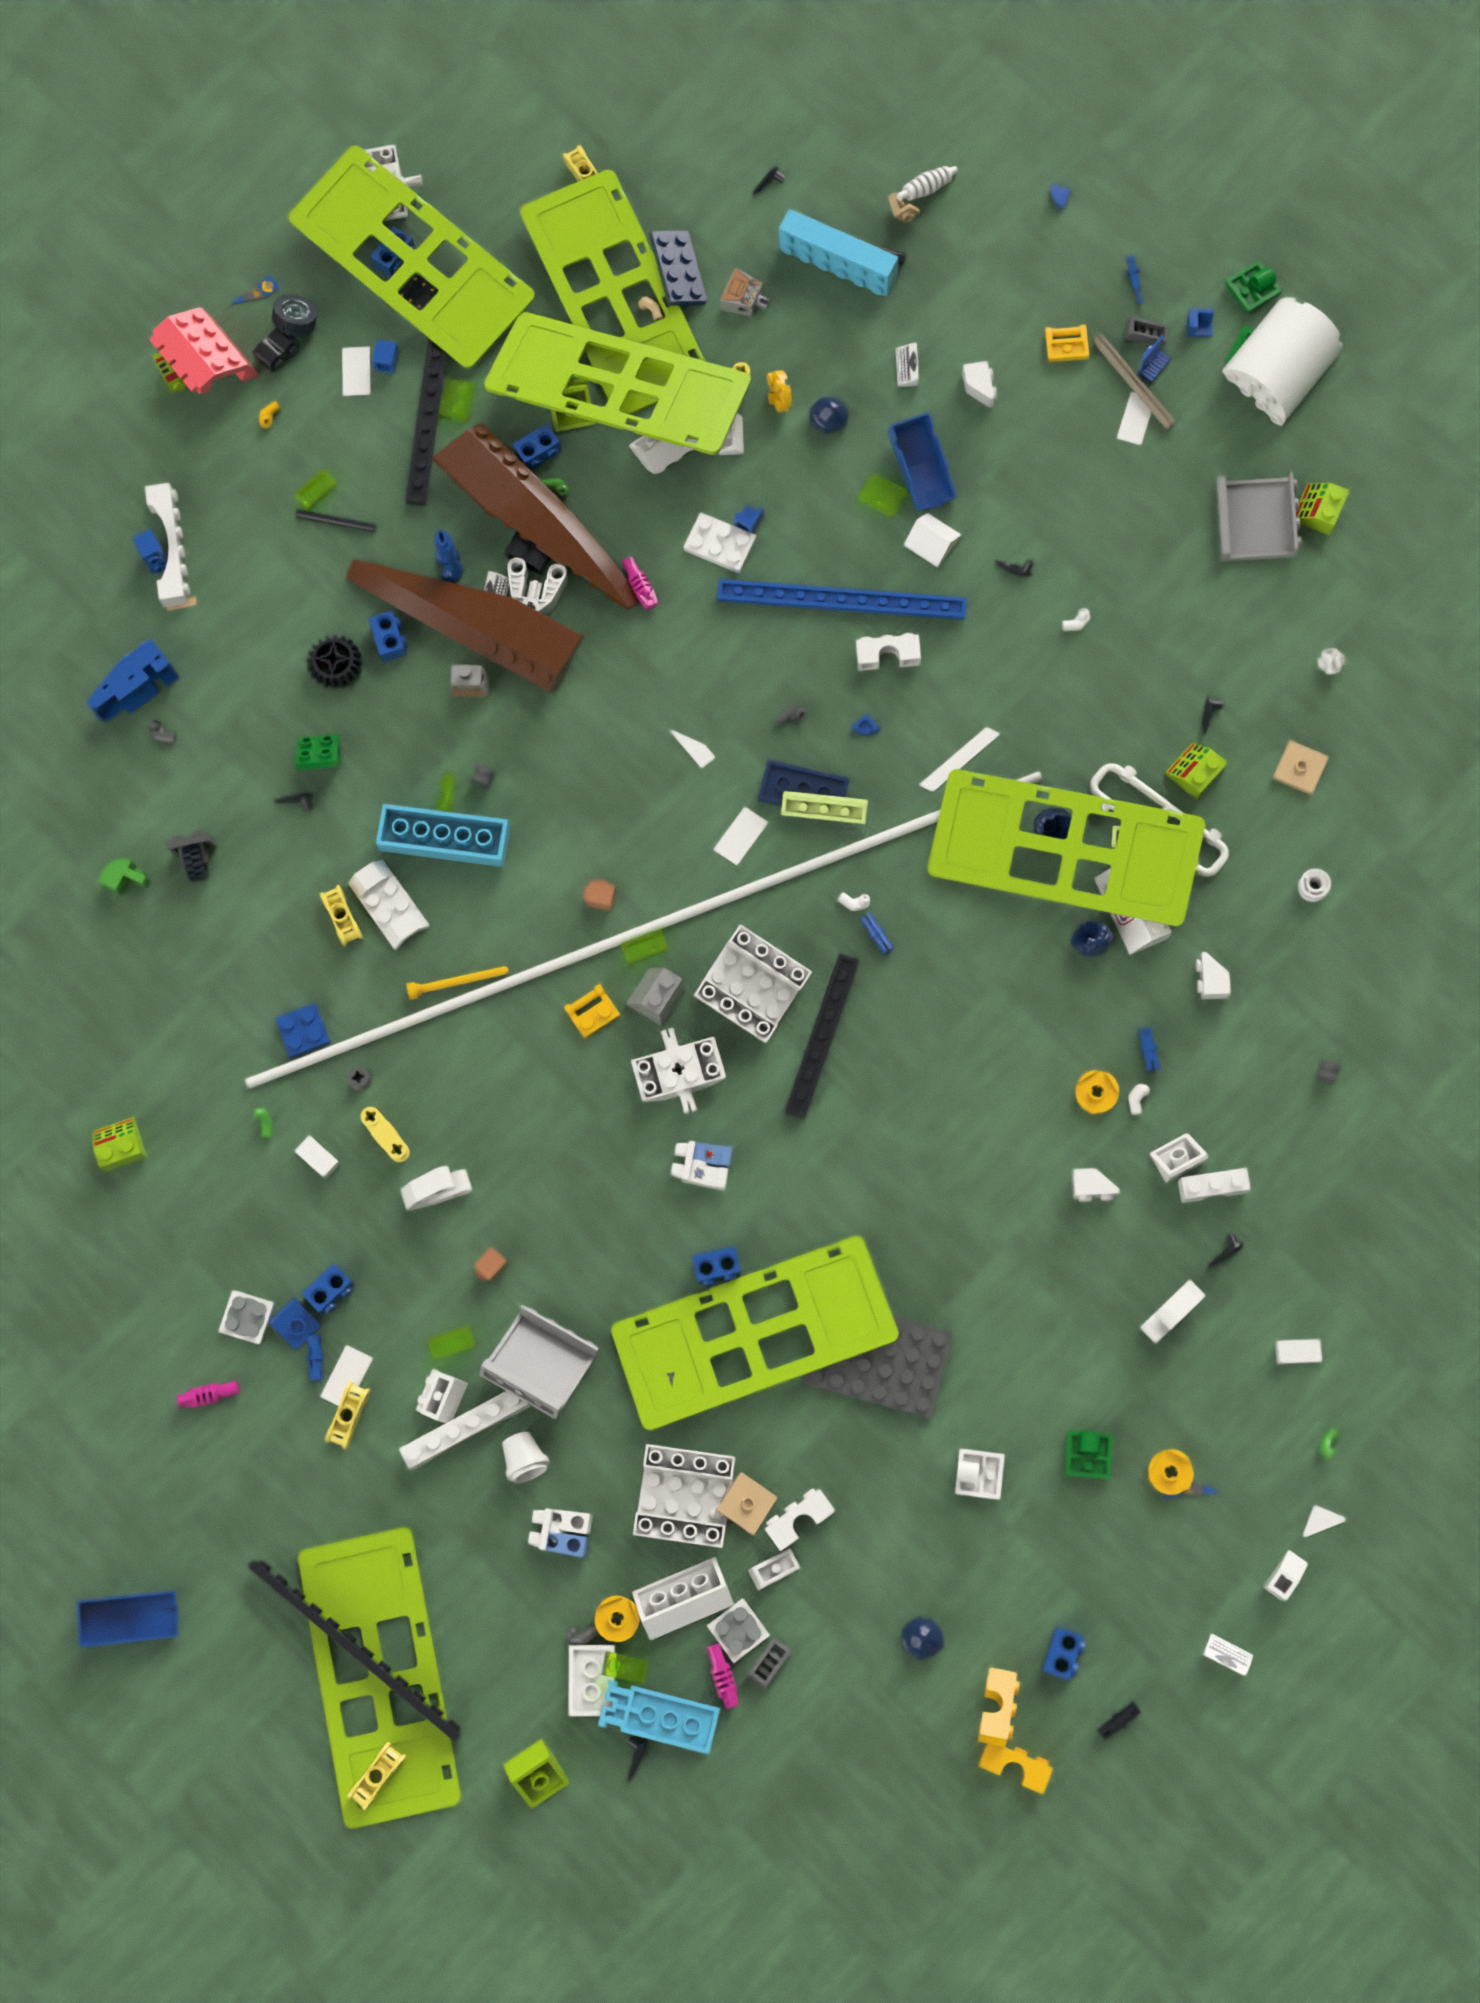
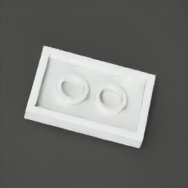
M700 512L683 549L688 553L740 574L757 536Z
M569 1645V1716H600L603 1706L612 1708L613 1702L604 1699L609 1680L615 1681V1645Z

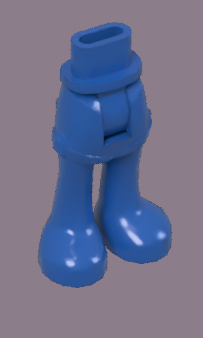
M438 530L434 538L437 550L436 560L441 565H447L441 571V578L443 581L456 583L464 572L463 565L459 563L461 557L454 548L450 535L443 530Z

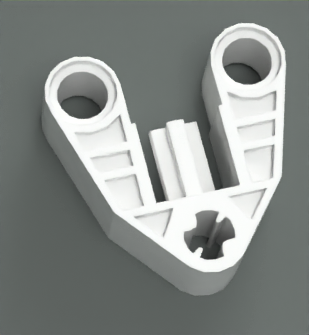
M513 558L508 563L511 597L544 615L553 610L568 584L566 568L560 564H554L549 568L542 599H539L542 583L536 580L530 581L528 594L525 597L528 578L525 561L521 558ZM516 568H522V571L519 573L513 572ZM556 574H562V575H563V576H562L561 578H559V579L553 578Z
M443 1166L410 1181L400 1190L406 1210L410 1211L468 1194L472 1191L466 1169L450 1173L449 1167Z
M1189 1280L1140 1327L1141 1330L1156 1344L1206 1295Z

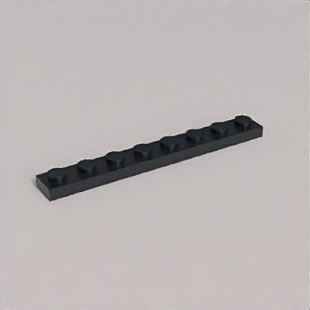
M842 953L838 955L784 1111L785 1115L803 1121L806 1119L860 959Z

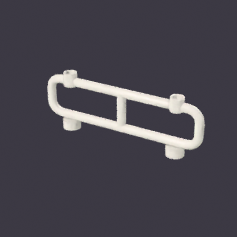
M1106 764L1098 770L1090 781V791L1093 796L1111 799L1098 789V784L1108 772H1114L1119 775L1122 781L1130 783L1164 810L1183 813L1135 777L1137 774L1136 770L1129 765L1122 768L1117 764ZM1103 803L1101 810L1109 811L1111 809L1114 811L1115 806ZM1214 828L1210 832L1205 829L1203 838L1207 844L1219 849L1220 856L1210 868H1204L1199 865L1198 874L1204 877L1215 875L1229 857L1227 846L1220 840L1222 834Z

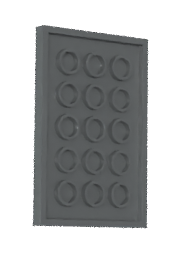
M893 1316L899 1332V1337L894 1343L803 1376L802 1384L931 1419L953 1332ZM813 1343L811 1346L809 1356L813 1355L815 1352Z

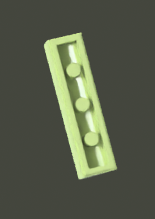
M784 791L781 815L866 824L868 800Z

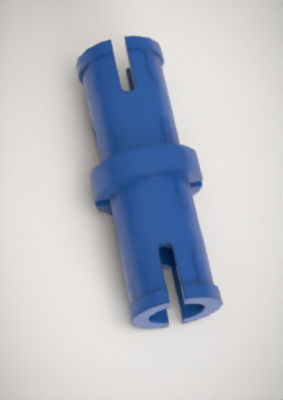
M872 913L866 914L867 919L863 916L860 922L870 934L869 938L875 941L882 954H888L887 951L891 952L895 947L886 937L884 928H880Z
M1144 1027L1138 1029L1142 1044L1140 1050L1144 1054L1147 1072H1152V1063L1154 1071L1160 1070L1156 1053L1158 1047L1154 1044L1152 1027H1146V1035Z
M321 1335L307 1336L308 1356H306V1361L309 1363V1381L324 1380L322 1370L324 1355H322Z

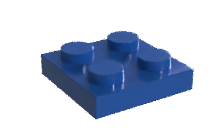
M316 1003L275 1018L291 1059L331 1043Z

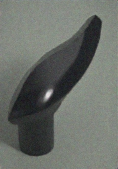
M778 166L773 167L758 183L752 194L755 195L761 191L773 178L783 183L786 176L778 171Z
M1027 559L1023 567L1017 564L995 561L997 565L1012 574L1022 577L1032 576L1030 572L1034 565L1032 560Z
M1210 696L1206 699L1203 709L1202 728L1204 734L1207 733L1212 709L1223 708V701H1214Z
M311 793L295 794L274 800V803L303 802L306 811L314 809L311 801L313 794Z
M1234 1233L1226 1236L1230 1246L1224 1249L1220 1255L1207 1265L1209 1268L1233 1256L1243 1248L1244 1244L1238 1243Z
M633 1736L627 1742L628 1745L636 1749L628 1773V1782L631 1781L647 1748L646 1739L639 1741Z

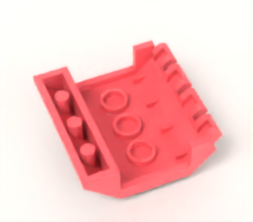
M201 307L168 316L152 330L154 334L149 338L150 342L160 351V354L168 364L172 365V369L192 393L196 391L199 394L209 392L213 380L231 374H236L241 381L252 379L259 375L213 317Z

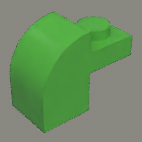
M124 858L110 862L97 880L103 888L122 895L129 881L145 889H148L151 881L146 877L147 873L136 868L137 866L132 860Z

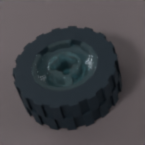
M284 294L274 301L271 317L272 323H274L276 329H279L280 332L286 335L302 337L314 331L318 310L316 305L307 297L298 294Z

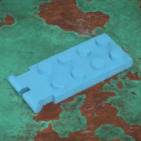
M609 1680L604 1700L611 1701L613 1704L612 1708L602 1707L598 1726L607 1728V1724L620 1726V1732L705 1754L710 1753L720 1708L632 1685L630 1690L617 1687V1681Z

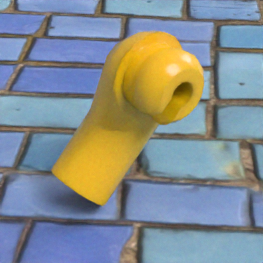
M273 401L260 411L259 424L261 427L269 428L272 425L273 414L281 409L276 401Z

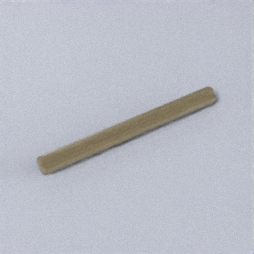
M1099 334L1096 336L1093 343L1166 429L1173 427L1176 422L1104 335Z

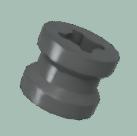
M477 764L474 768L476 772L471 776L470 782L481 788L489 789L491 785L490 780L494 777L495 771L487 766Z
M1321 1060L1319 1063L1320 1070L1316 1073L1315 1078L1324 1083L1336 1084L1338 1080L1336 1075L1340 1072L1341 1066L1332 1061Z
M354 1067L349 1071L347 1080L355 1090L364 1091L370 1086L371 1076L365 1068Z

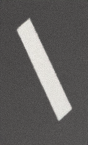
M986 727L919 785L932 792L935 791L948 779V775L952 770L960 769L999 736L1000 733Z

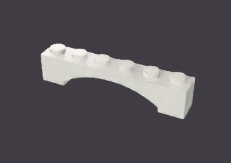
M170 483L145 486L147 506L152 514L157 513L162 519L168 537L169 551L166 569L161 580H157L159 600L163 607L188 603L187 596L190 595V588L188 583L185 582L188 571L186 565L183 564L185 550L180 543V539H183L181 527H178V520H181V516L175 503L178 502L177 491L172 489Z
M505 1391L399 1448L408 1468L415 1470L465 1439L531 1407V1405Z

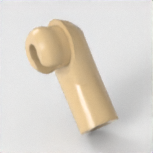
M642 297V300L638 302L639 308L643 311L649 309L654 322L664 319L659 303L649 297Z

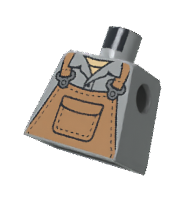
M735 268L720 299V308L722 311L752 316L756 307L767 310L771 298L762 295L763 284L760 281Z
M452 665L450 696L489 697L490 676L482 666Z

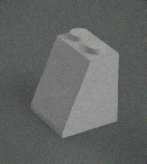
M649 968L626 1005L663 1026L685 992L683 979L666 968Z

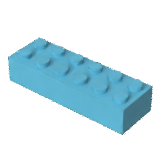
M789 209L779 227V249L787 255L792 254L805 263L810 262L823 271L828 270L841 279L846 278L859 287L864 286L877 295L888 296L898 276V256Z
M383 804L376 845L381 852L504 867L511 826L507 819Z

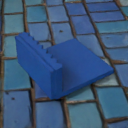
M1163 335L1159 337L1153 346L1150 345L1142 356L1139 375L1150 383L1154 381L1171 360V357L1160 350Z
M295 1297L269 1320L271 1326L295 1350L307 1340V1336H312L322 1326Z

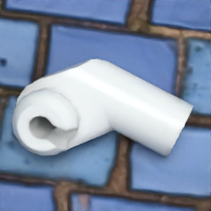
M1085 608L1078 611L1079 614L1074 620L1063 621V631L1082 630L1090 621L1089 610Z
M843 892L837 901L851 911H859L869 906L870 897L862 894L860 897L852 899Z
M1138 1084L1129 1094L1128 1100L1131 1115L1142 1114L1140 1101L1150 1092L1147 1085Z

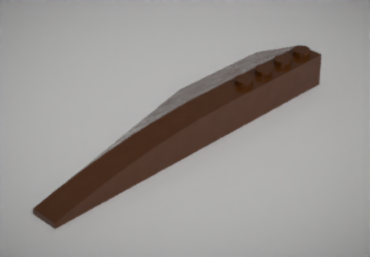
M483 423L467 429L433 457L432 460L492 518L498 517L503 521L502 524L508 529L512 527L517 530L521 538L533 541L537 549L560 565L564 566L566 564L572 568V573L580 577L582 575L590 581L589 585L595 589L604 590L606 592L605 596L624 609L629 610L640 604L629 581L592 534L566 505Z
M353 559L345 577L415 619L549 692H557L584 637L580 633L513 597Z

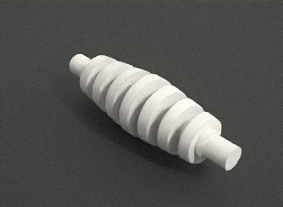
M943 166L920 174L903 186L902 191L897 193V199L899 201L904 199L911 201L934 193L952 180V176L958 173L957 167L948 168Z

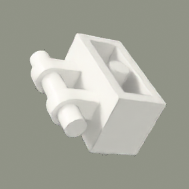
M432 1369L430 1376L426 1377V1386L423 1393L417 1399L416 1411L437 1421L448 1423L454 1419L468 1383Z

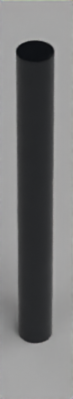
M299 509L295 511V517L370 532H375L376 524Z

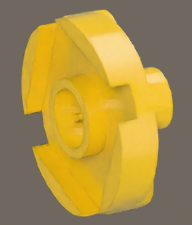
M783 370L767 374V383L770 387L768 402L770 405H774L779 413L789 411L788 407H791L792 404L790 385L785 384L784 379L788 378Z
M1091 1070L1080 1077L1075 1088V1097L1080 1107L1088 1113H1106L1117 1102L1119 1085L1111 1074ZM1093 1087H1097V1089L1100 1087L1103 1090L1101 1097H1094L1092 1095Z
M1175 1449L1163 1450L1156 1454L1148 1465V1480L1162 1494H1179L1185 1491L1193 1481L1194 1471L1189 1458L1181 1451ZM1175 1467L1176 1470L1174 1472L1177 1471L1176 1477H1166L1165 1468Z
M617 1595L606 1598L595 1611V1628L599 1635L607 1641L616 1643L626 1641L638 1629L640 1615L634 1602L623 1596ZM618 1612V1616L622 1614L621 1625L616 1626V1623L612 1624L613 1613Z

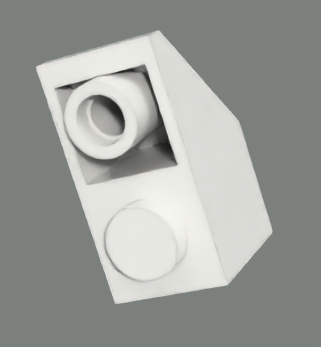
M988 362L964 364L962 376L965 392L987 407H993L994 399H997L996 387H992L991 381L994 380L992 368L988 367Z
M1202 952L1199 959H1196V972H1200V980H1197V991L1201 993V999H1227L1231 994L1229 972L1207 952Z
M1096 1168L1073 1169L1072 1171L1073 1199H1079V1202H1090L1092 1198H1101V1201H1111L1120 1193L1119 1188Z
M1288 1550L1263 1588L1281 1601H1287L1299 1583L1308 1563Z

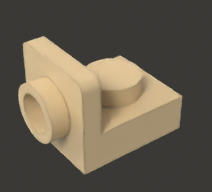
M894 192L888 196L894 217L902 222H909L920 214V210L909 204L907 199L899 201L897 193Z

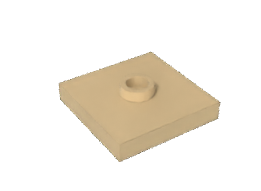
M1289 740L1272 779L1312 795L1329 756Z
M739 1472L716 1508V1511L753 1536L778 1497L744 1473Z

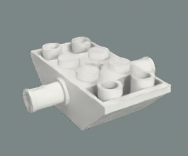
M395 144L364 150L410 189L423 188L421 175L403 178ZM370 162L365 166L371 172L376 169ZM402 204L399 205L385 221L408 217V208Z
M674 1028L668 1029L670 1038H668L665 1029L661 1031L666 1048L665 1051L631 1060L643 1102L663 1101L680 1096L684 1114H690L688 1104H690L692 1113L697 1111L692 1092L706 1089L726 1078L715 1037L678 1046ZM677 1068L683 1069L681 1075L675 1072Z

